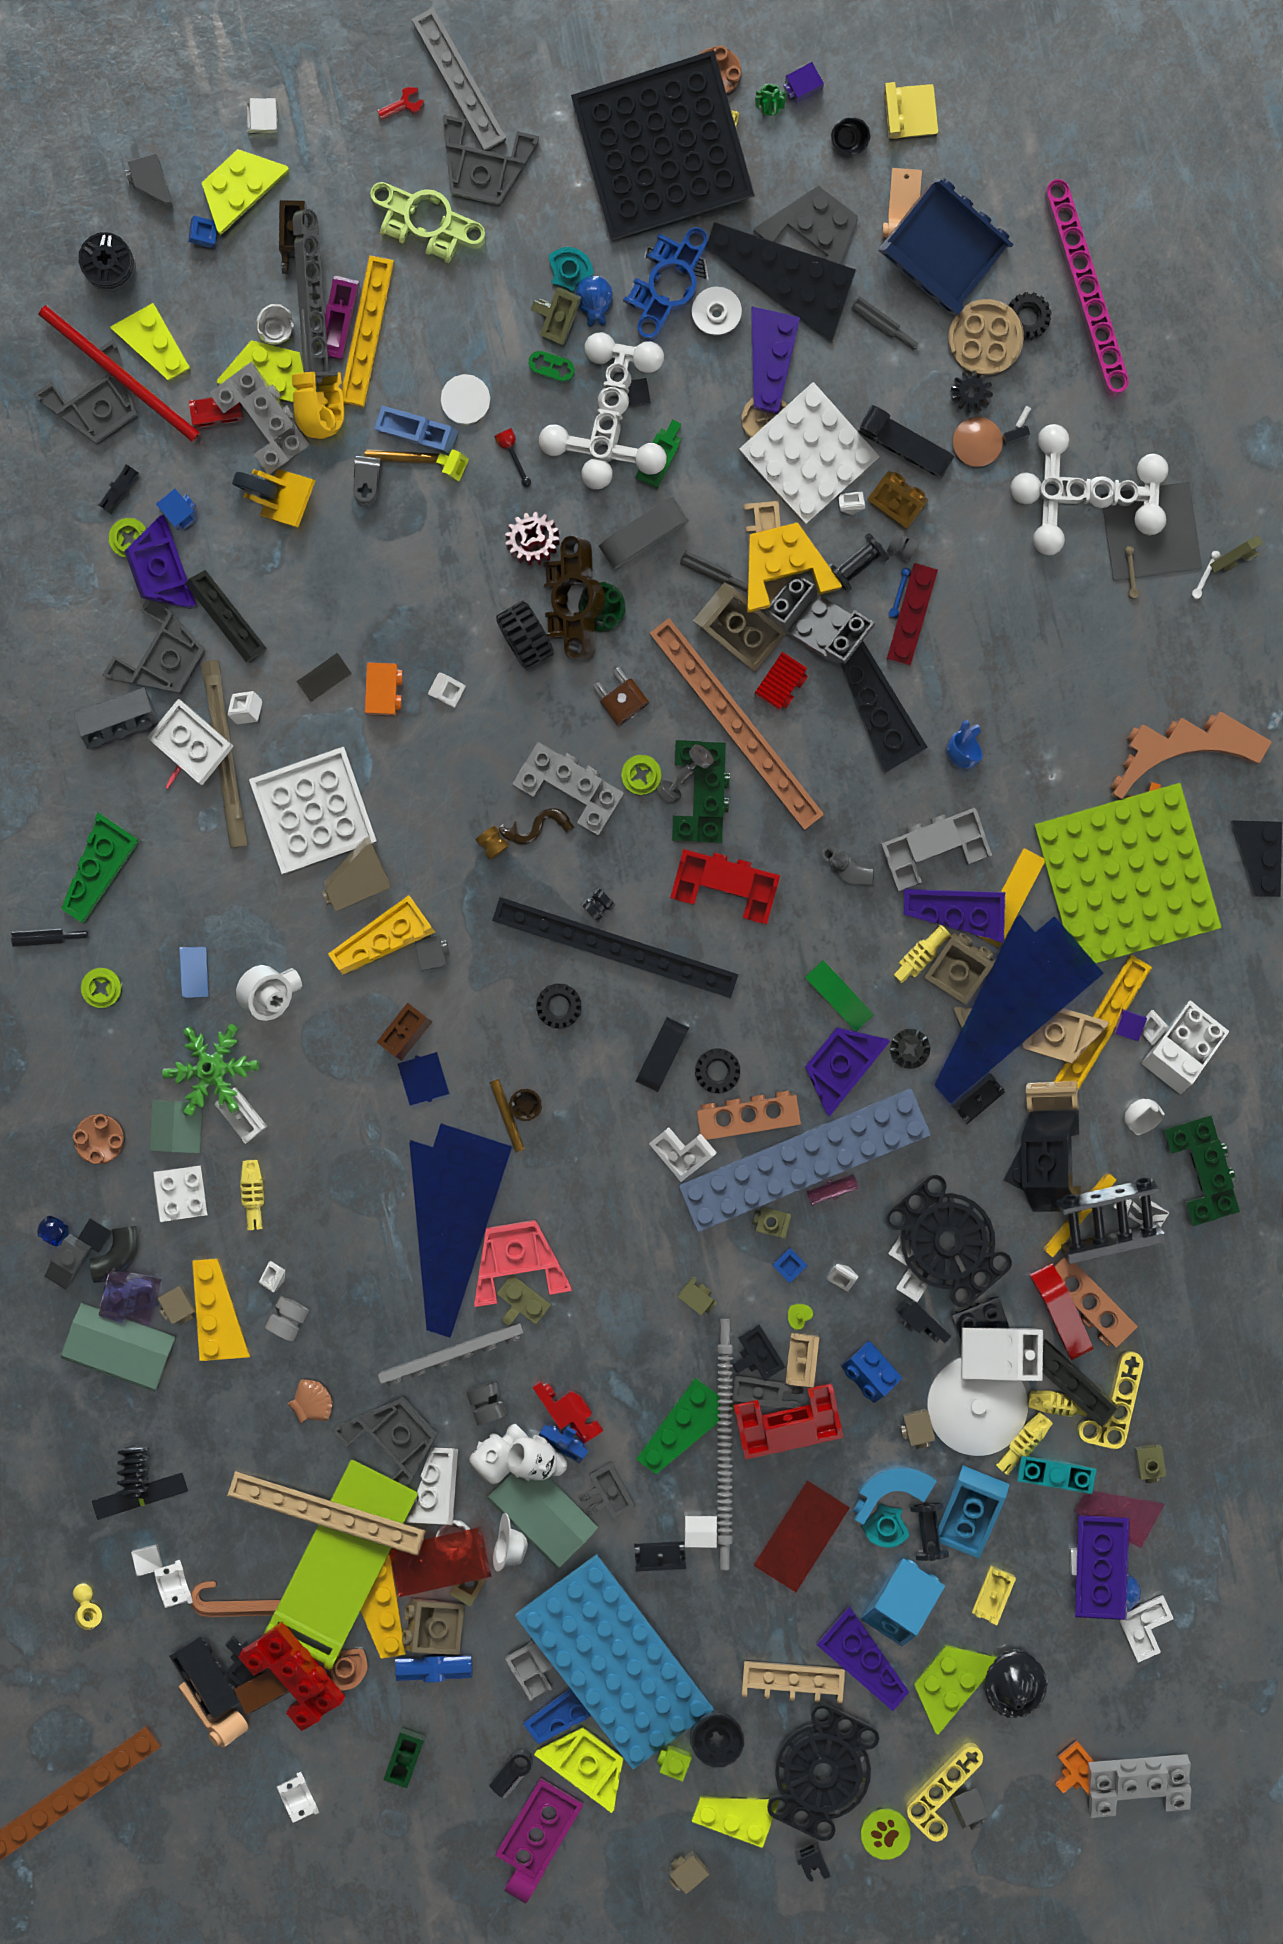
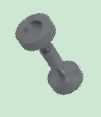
M696 744L691 748L689 755L693 762L691 765L687 764L676 776L677 780L674 783L662 780L657 786L658 793L666 801L676 803L681 798V792L677 786L680 783L683 784L692 775L696 765L708 768L713 763L714 759L711 753L703 746Z

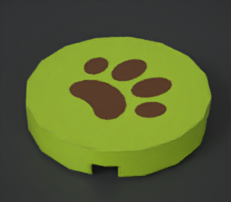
M890 1808L871 1812L864 1819L861 1826V1841L865 1850L873 1857L881 1860L900 1856L907 1849L911 1839L910 1827L906 1818L900 1812Z

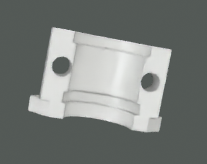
M180 1560L175 1561V1564L154 1570L157 1589L165 1609L185 1602L188 1604L193 1603ZM168 1570L169 1574L166 1575L163 1571ZM176 1597L178 1601L173 1602L172 1598Z
M301 1772L296 1774L297 1777L276 1786L293 1823L312 1813L315 1815L319 1813ZM287 1784H292V1787L287 1789ZM300 1810L304 1811L303 1815L298 1814Z

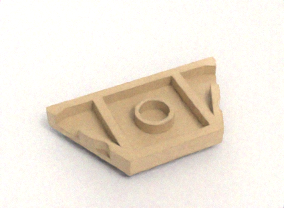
M1015 995L1023 1049L1072 1064L1109 1024L1105 1020L1022 995Z

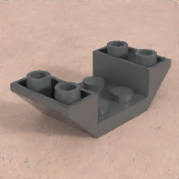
M798 574L790 577L770 603V607L765 610V613L790 637L828 661L839 663L847 662L875 625L873 621L854 610L850 614L819 595L815 585Z

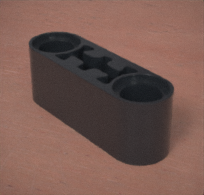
M667 1016L635 1082L658 1092L690 1027Z

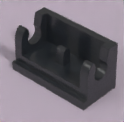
M988 1073L956 1100L951 1107L966 1124H969L1005 1093V1089L1000 1086L991 1073Z
M685 1541L634 1543L636 1572L686 1569Z
M818 1842L795 1851L796 1861L798 1865L802 1866L809 1881L813 1882V1876L810 1874L811 1869L815 1871L819 1868L820 1874L824 1879L831 1877L828 1864Z

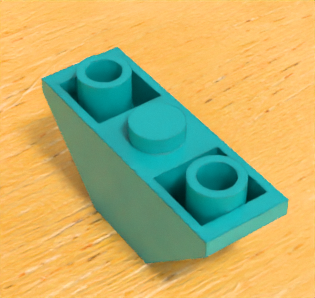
M1021 1456L1017 1481L1092 1494L1096 1468L1048 1458Z

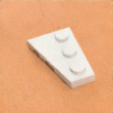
M431 1447L421 1473L422 1480L417 1491L418 1496L405 1522L453 1525L458 1449Z

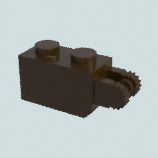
M280 200L279 252L282 256V274H288V257L295 256L294 242L296 236L293 233V216L297 211L307 209L305 201ZM303 215L302 222L307 228V216ZM307 240L304 242L305 250H307Z

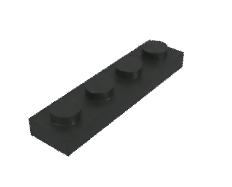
M206 570L187 580L185 585L246 662L267 649Z
M1043 1340L1042 1373L1097 1424L1104 1427L1120 1407L1049 1341Z

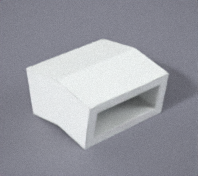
M249 98L246 101L247 133H278L276 98Z
M685 1516V1547L717 1548V1516Z

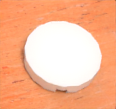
M463 374L453 377L446 383L442 390L440 401L443 411L450 420L457 424L470 425L485 417L490 407L491 398L487 386L481 379L474 375Z

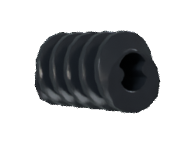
M125 1447V1449L118 1451L117 1454L125 1457V1459L117 1461L118 1465L124 1467L123 1470L117 1471V1475L124 1477L123 1480L117 1481V1485L124 1487V1489L116 1492V1495L129 1499L148 1498L141 1494L148 1491V1487L141 1483L149 1480L148 1476L142 1474V1472L149 1470V1466L142 1464V1462L149 1460V1456L142 1454V1452L149 1450V1447Z

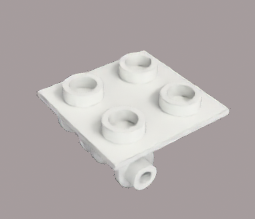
M201 1165L153 1172L159 1222L207 1215Z

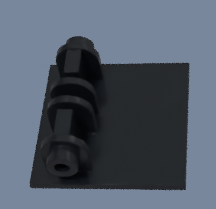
M999 1296L995 1298L990 1297V1300L980 1304L977 1302L975 1306L970 1305L969 1308L960 1312L955 1311L951 1315L961 1342L962 1328H1010Z

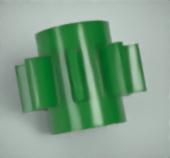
M775 84L762 86L761 91H756L755 107L761 108V112L764 115L772 116L778 114L780 109L785 108V91L780 92L779 86Z

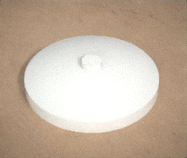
M960 1357L943 1367L934 1378L928 1392L927 1410L929 1411L933 1430L947 1446L966 1455L984 1456L996 1453L1009 1446L1023 1429L1028 1413V1398L1021 1380L962 1379Z

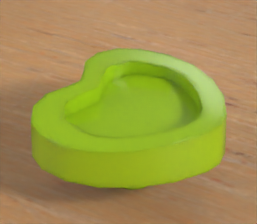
M805 1304L791 1305L787 1314L789 1324L794 1329H802L805 1321L813 1317V1310Z

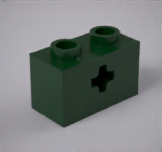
M401 1728L383 1779L384 1781L408 1788L425 1735Z

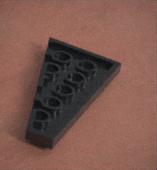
M716 222L713 223L706 245L710 250L829 340H834L857 269Z

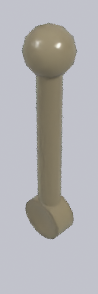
M1127 546L1124 552L1128 556L1131 584L1129 596L1137 598L1139 591L1136 589L1132 556L1134 548Z

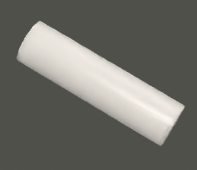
M1025 407L1016 424L1017 428L1023 426L1031 411L1030 407Z

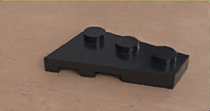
M1232 820L1231 823L1236 833L1238 846L1244 859L1245 869L1254 897H1281L1282 822Z

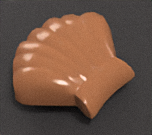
M302 1379L298 1384L294 1400L287 1404L301 1424L306 1419L316 1421L329 1420L333 1402L328 1390L320 1382Z
M341 1649L332 1669L329 1670L332 1681L341 1691L355 1688L365 1677L368 1669L365 1651L363 1649Z

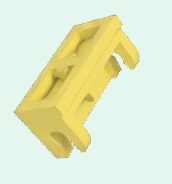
M990 1566L972 1613L997 1625L1016 1577Z

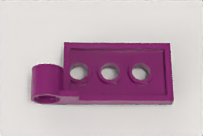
M541 1777L495 1853V1856L516 1868L504 1891L525 1904L533 1894L545 1873V1869L584 1805L581 1801ZM547 1806L553 1807L557 1813L551 1820L545 1819L542 1816V1810ZM539 1828L542 1830L544 1836L540 1841L530 1839L529 1832L532 1829ZM520 1850H526L530 1853L531 1858L527 1863H520L516 1859V1854Z

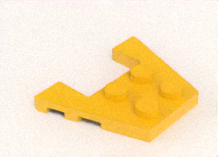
M798 522L749 535L747 613L770 607L771 604L764 582L812 571L819 595L841 589L840 581Z

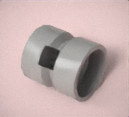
M280 1296L274 1308L276 1314L270 1316L264 1328L279 1337L294 1342L300 1330L298 1324L304 1322L309 1309L289 1298Z

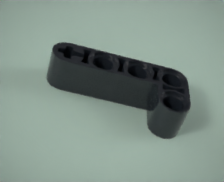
M870 405L857 429L864 437L940 479L943 478L954 458L947 450L890 419L889 413L875 405Z

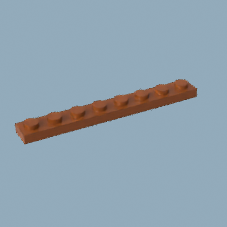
M145 1726L1 1828L0 1861L159 1749L161 1744L149 1727Z

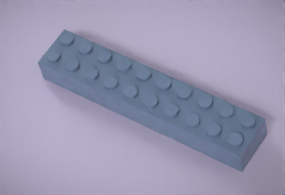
M909 1088L681 1183L679 1188L697 1231L700 1232L931 1134L912 1088Z

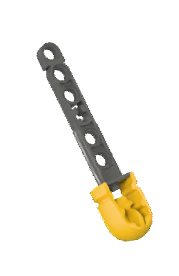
M305 209L297 211L293 216V233L296 236L294 247L304 372L292 375V386L296 389L293 393L294 416L298 428L306 436L325 439L335 435L340 429L344 419L343 393L339 388L342 383L341 373L329 372L320 242L317 237L319 235L318 218L313 210ZM303 215H306L308 218L307 228L302 222ZM305 240L310 244L309 253L304 248ZM307 266H310L312 270L311 278L306 274ZM311 316L314 317L316 322L314 329L310 326ZM313 341L318 348L316 354L313 353L311 348ZM316 383L319 384V392H316Z

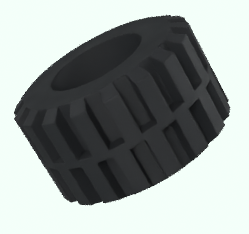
M522 600L496 615L497 624L522 667L529 670L554 655L553 646L546 632L526 602Z

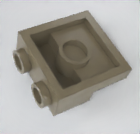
M953 933L924 978L966 1005L996 960L992 958L993 953L987 948L980 947L978 949L972 945V939L966 934L960 933L957 935Z
M411 1599L410 1605L405 1607V1619L408 1620V1630L403 1631V1645H406L408 1651L415 1653L460 1655L465 1604Z

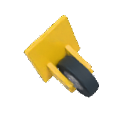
M253 469L251 475L236 472L232 484L245 490L243 498L263 506L260 516L298 528L315 480L280 469L276 470L274 476Z

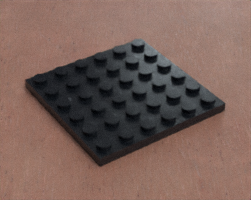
M714 50L571 95L611 240L755 196Z

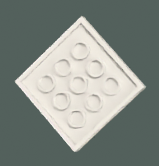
M814 382L738 449L804 524L809 522L880 457Z
M345 747L249 779L282 875L352 851L366 837H369L372 843L377 842Z

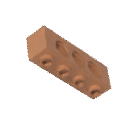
M789 1090L775 1093L776 1098L766 1099L765 1095L750 1097L751 1102L741 1103V1099L726 1101V1106L716 1107V1103L701 1105V1110H697L700 1134L706 1140L801 1125L797 1096L791 1095ZM777 1104L779 1106L780 1114L778 1117L769 1118L767 1116L766 1108L768 1105ZM752 1108L755 1111V1119L752 1122H744L742 1120L741 1112L743 1109ZM720 1112H727L730 1115L731 1121L727 1126H719L717 1124L716 1117Z
M1062 1256L1053 1264L1064 1283L1070 1277L1076 1278L1078 1282L1077 1288L1069 1291L1076 1308L1083 1314L1080 1318L1090 1329L1094 1326L1100 1332L1098 1338L1107 1347L1112 1344L1117 1348L1138 1327L1076 1263L1069 1264L1065 1257ZM1092 1295L1095 1299V1305L1091 1309H1085L1082 1305L1084 1297ZM1106 1313L1111 1314L1113 1318L1112 1324L1108 1327H1103L1100 1324L1101 1316Z

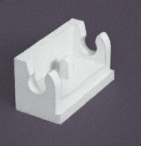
M234 1087L232 1090H235L238 1094L232 1097L239 1106V1109L234 1113H230L225 1102L222 1106H219V1100L215 1102V1106L246 1144L267 1128V1125L239 1089Z

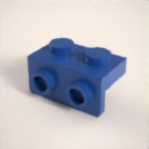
M870 1341L866 1342L850 1359L841 1365L847 1377L853 1380L862 1390L863 1395L873 1403L883 1398L902 1379L901 1375Z

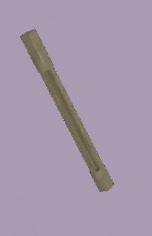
M218 660L202 662L201 667L211 725L230 742ZM231 750L218 765L229 844L230 848L247 846V839Z

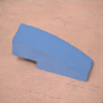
M383 405L374 427L379 432L445 454H450L458 431L452 426L430 421L425 417Z

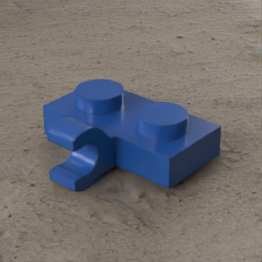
M544 1425L538 1436L545 1438L547 1443H550L555 1450L579 1464L588 1452L582 1442L573 1438L576 1431L570 1427H567L563 1433L555 1426L550 1425L548 1427Z

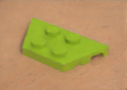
M945 1645L914 1682V1686L937 1735H939L983 1682L988 1668L994 1663V1660L997 1658L996 1656Z

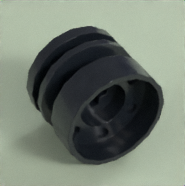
M99 232L91 235L83 242L80 248L78 263L82 273L95 288L103 292H116L124 289L132 281L135 274L136 261L132 251L121 237L110 232ZM104 255H108L110 258L106 265L102 263Z
M712 1711L701 1716L692 1726L690 1744L696 1757L703 1764L713 1768L726 1767L740 1757L744 1748V1734L738 1722L731 1715L721 1711ZM714 1732H718L720 1736L723 1735L718 1745H715L714 1741H710Z

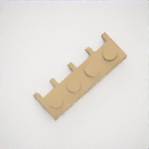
M778 501L743 505L744 510L754 509L755 526L745 527L746 532L757 533L781 527ZM786 577L764 582L770 603L786 584Z
M744 1661L742 1697H747V1688L765 1689L764 1699H769L770 1690L790 1691L789 1701L795 1700V1692L815 1693V1703H820V1693L837 1695V1704L842 1705L845 1669Z

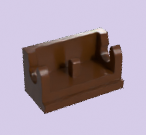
M407 1002L378 1039L377 1043L402 1061L433 1021Z
M271 1670L234 1689L246 1714H251L290 1693Z

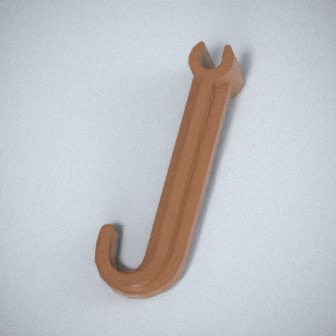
M215 1581L202 1582L194 1587L191 1592L193 1601L191 1607L197 1614L204 1617L273 1616L281 1601H202L199 1597L201 1590L216 1587Z

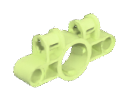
M384 182L375 184L371 189V199L375 207L387 212L379 232L383 236L387 234L398 239L399 243L403 244L410 232L415 238L429 242L425 254H433L443 258L448 264L455 253L458 243L472 249L480 248L485 243L486 236L483 226L476 221L452 212L445 196L435 190L427 189L410 194ZM386 191L389 193V197L385 201H378L376 199L377 193ZM430 199L436 205L442 204L447 212L446 217L443 216L440 228L435 231L426 232L427 230L421 227L417 229L410 221V215L414 214L417 208L416 204L422 200ZM472 230H477L481 233V237L476 241H472L467 237L468 233Z

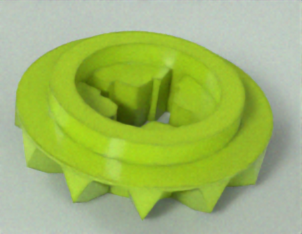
M134 518L118 520L109 532V544L112 550L119 556L126 558L124 550L131 543L128 542L122 547L125 538L120 532L123 531L127 534L134 532L133 538L136 539L146 529L144 524Z
M647 755L631 757L622 768L621 777L623 784L630 792L638 795L651 793L661 781L659 764ZM636 765L642 771L651 769L646 775L647 784L642 782L641 779L631 780L637 775Z
M93 969L82 980V996L91 1006L97 1008L108 1007L114 1004L120 996V980L109 969ZM95 979L102 984L110 981L105 988L109 996L102 992L93 995L98 988L94 981Z

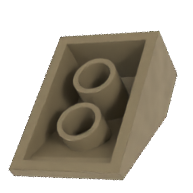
M725 582L693 620V622L754 672H756L787 634L760 610L747 613V599Z

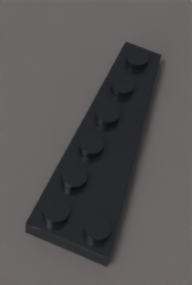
M862 641L847 662L840 664L884 773H887L928 747L864 641Z

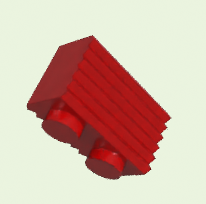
M782 652L754 695L777 711L781 707L787 709L794 698L791 692L796 686L801 688L808 677L804 674L807 668Z

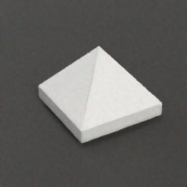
M863 492L838 494L840 511L854 515L865 509Z
M1151 1010L1146 1016L1147 1021L1142 1035L1151 1045H1155L1169 1026L1154 1010Z
M269 1261L259 1284L275 1292L285 1282V1269Z
M836 1264L827 1280L849 1292L859 1276L849 1266Z

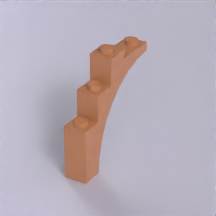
M1221 711L1215 716L1213 714L1210 715L1204 725L1207 729L1206 732L1183 718L1178 719L1177 722H1171L1166 731V734L1169 735L1168 738L1142 724L1139 728L1134 727L1127 738L1130 741L1127 748L1136 753L1135 755L1130 753L1124 762L1123 767L1126 770L1122 777L1117 775L1110 787L1113 789L1111 796L1121 800L1133 783L1148 769L1161 761L1181 754L1220 752L1239 757L1257 765L1261 762L1272 741Z

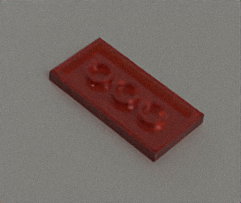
M807 1480L753 1566L796 1593L850 1507Z
M481 1527L425 1539L422 1542L419 1555L391 1548L389 1552L399 1597L492 1577Z

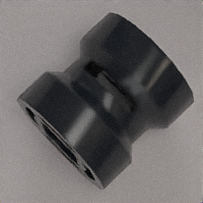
M599 887L593 892V896L590 899H585L581 903L582 907L596 922L603 917V913L606 910H611L615 906L613 901Z

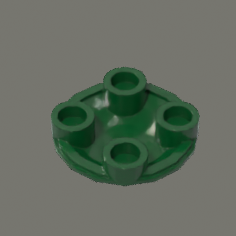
M599 582L604 590L605 602L601 613L594 619L595 631H610L617 627L624 618L626 611L625 599L622 592L615 585ZM587 586L583 589L578 603L579 612H583L589 602Z

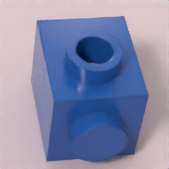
M176 488L156 503L177 530L180 528L184 530L195 521L193 517L197 514L193 511V508L196 505L187 494L182 497Z

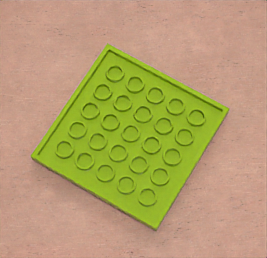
M1181 783L1035 824L1075 969L1222 928Z

